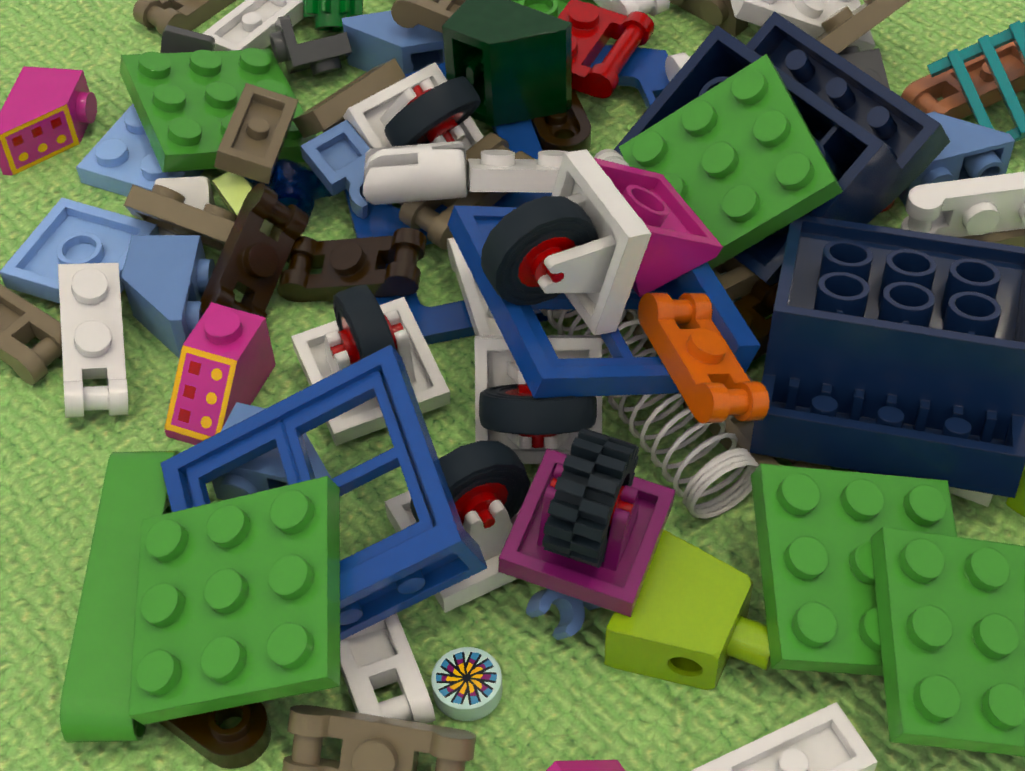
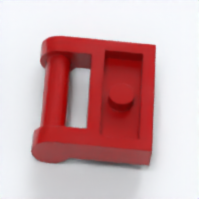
M570 0L557 18L572 23V89L597 98H608L618 86V75L636 48L644 45L653 34L655 28L652 19L647 14L639 11L631 12L626 16L598 7L592 3ZM610 38L616 39L617 41L602 63L595 64L591 68L590 66Z

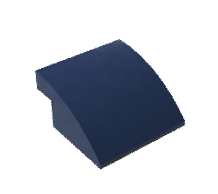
M774 11L747 45L717 25L614 150L623 157L619 146L766 54L777 69L843 190L841 194L805 215L868 224L932 163L950 143V140L939 122ZM790 224L734 256V258L769 286L779 282Z
M804 215L790 223L762 383L769 393V410L763 420L754 421L750 453L872 474L948 480L949 487L1015 498L1025 465V247Z

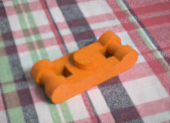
M667 293L644 294L638 305L640 325L694 418L702 424L721 423L728 416H734L741 422L763 420L769 410V393L763 383L750 381L712 320V303L705 293H683L678 299H672Z

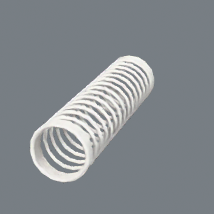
M624 309L619 322L620 325L617 328L620 331L627 326L631 327L623 336V339L627 346L641 339L631 353L634 357H644L647 354H650L649 357H655L657 353L654 348L645 349L636 354L643 347L648 337L644 332L628 339L637 325H640L637 309ZM540 310L544 316L548 317V322L552 327L558 330V335H566L565 331H569L568 335H573L574 331L588 327L586 323L576 326L582 319L576 310L569 313L566 312L571 310ZM627 311L633 314L634 320L621 323ZM578 314L571 327H564L562 325L564 318ZM589 328L586 330V332L584 333V335H590V334H591V331H590ZM608 348L602 349V355L609 352ZM677 393L665 399L653 410L646 420L634 421L638 410L653 405L667 394H658L645 402L646 399L652 394L643 395L637 404L632 407H624L626 398L631 395L608 396V403L613 409L618 410L619 417L623 423L629 424V431L635 438L640 439V446L643 450L651 453V461L656 467L662 468V476L666 481L673 483V489L676 490L675 493L679 497H683L682 503L694 518L707 519L718 516L736 506L752 491L751 474L759 464L747 449L736 448L738 438L735 434L724 433L726 428L725 421L718 423L721 427L718 435L712 436L700 443L683 461L668 464L674 451L695 441L712 423L702 424L699 422L679 436L671 447L656 450L662 437L679 430L694 417L688 407L670 419L658 434L645 435L649 424L665 418L684 403L682 395ZM622 397L619 405L613 399ZM680 398V399H679L675 404H673L669 409H667V410H665L664 412H662L661 414L657 415V414H658L661 410H663L669 403H671V402L675 401L676 399ZM632 411L630 419L627 418L624 412ZM685 415H687L681 422H679V423L676 424L675 426L671 427V426L674 425L680 418H682V417H684ZM643 425L641 433L634 426ZM655 439L652 448L645 442V440ZM721 439H731L732 445L729 450L712 458L694 476L679 479L683 469L688 464L697 461L709 453ZM666 453L663 463H661L656 454ZM747 465L742 476L729 489L707 502L696 504L700 497L717 492L731 483ZM678 468L674 478L667 472V469ZM737 468L725 480L706 490L711 483L723 474ZM688 483L684 492H682L679 484Z

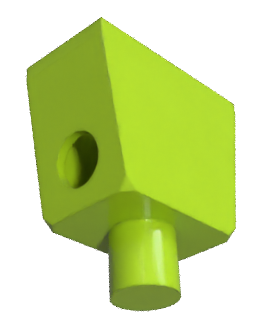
M663 530L631 617L614 612L606 627L604 665L704 690L714 689L717 686L730 656L767 671L771 664L767 625L747 618L753 581L747 574L674 534Z

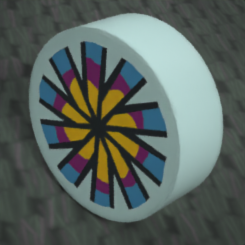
M474 647L457 648L443 655L433 668L431 676L433 697L438 708L448 717L459 721H475L490 714L499 704L502 696L501 669L494 657L486 651Z

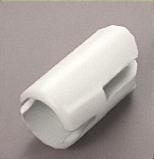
M453 141L370 148L365 153L363 195L366 201L373 205L466 197L469 190L467 189L468 170L464 143Z

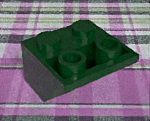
M466 0L442 25L447 81L462 76L465 77L473 85L481 100L479 107L470 115L471 118L491 126H499L565 113L572 106L571 22L510 0Z

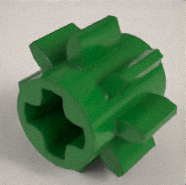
M303 0L304 17L315 18V30L343 32L342 18L363 15V0Z

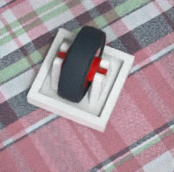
M436 62L349 107L343 115V118L348 120L370 148L461 141L465 145V151H467L484 137L470 116L481 103L480 97L473 85L463 76L447 81Z
M587 149L564 152L552 195L525 202L505 215L487 237L482 248L481 266L496 293L502 299L515 305H535L564 293L590 331L596 336L616 332L652 233Z
M366 284L348 288L333 295L336 321L291 336L294 351L310 386L391 344L402 357L422 414L450 404V390L404 297L379 305L374 294ZM377 397L326 422L336 446L387 427Z
M547 335L559 359L602 358L601 335ZM475 336V442L499 441L510 447L523 464H540L547 448L570 455L571 445L575 437H578L581 429L586 428L602 434V396L533 398L504 337Z
M477 441L458 447L439 459L463 528L479 544L487 565V569L434 594L445 613L518 579L498 572L499 556L528 493L530 480L517 454L510 447L499 441ZM409 491L385 501L387 517L396 532L419 522Z

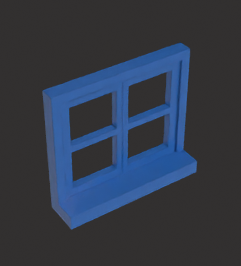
M454 205L447 225L533 398L680 393L659 357H634L618 328L616 332L601 334L613 358L559 359L533 310H576L567 296L561 293L553 299L535 305H515L502 299L496 293L481 266L482 248L490 231L505 215L517 207ZM707 262L649 292L667 293L672 299H678L683 293H705L712 303V320L746 373L761 345ZM633 288L624 309H638L641 297L637 295Z
M391 344L160 463L172 512L209 504L210 499L206 483L277 447L288 485L315 479V475L302 434L377 397L394 448L331 480L340 488V496L400 466L419 522L340 561V641L487 569L479 544L463 528L402 357Z

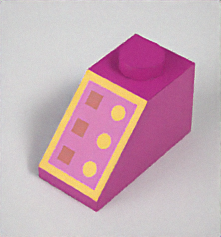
M23 66L0 111V168L3 175H15L80 144L88 125L95 121L97 114L96 96L93 92H89L83 70Z
M211 302L182 345L164 428L167 437L196 445L221 432L236 402L252 404L276 365L266 317Z

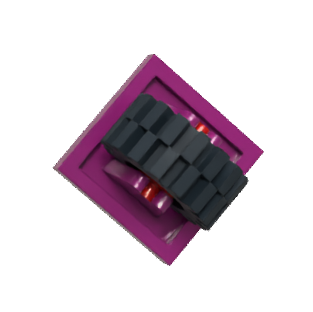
M586 428L581 429L578 437H575L571 445L570 455L547 448L499 556L498 572L631 617L673 506L676 490L634 476L635 473L633 472L638 462V445Z

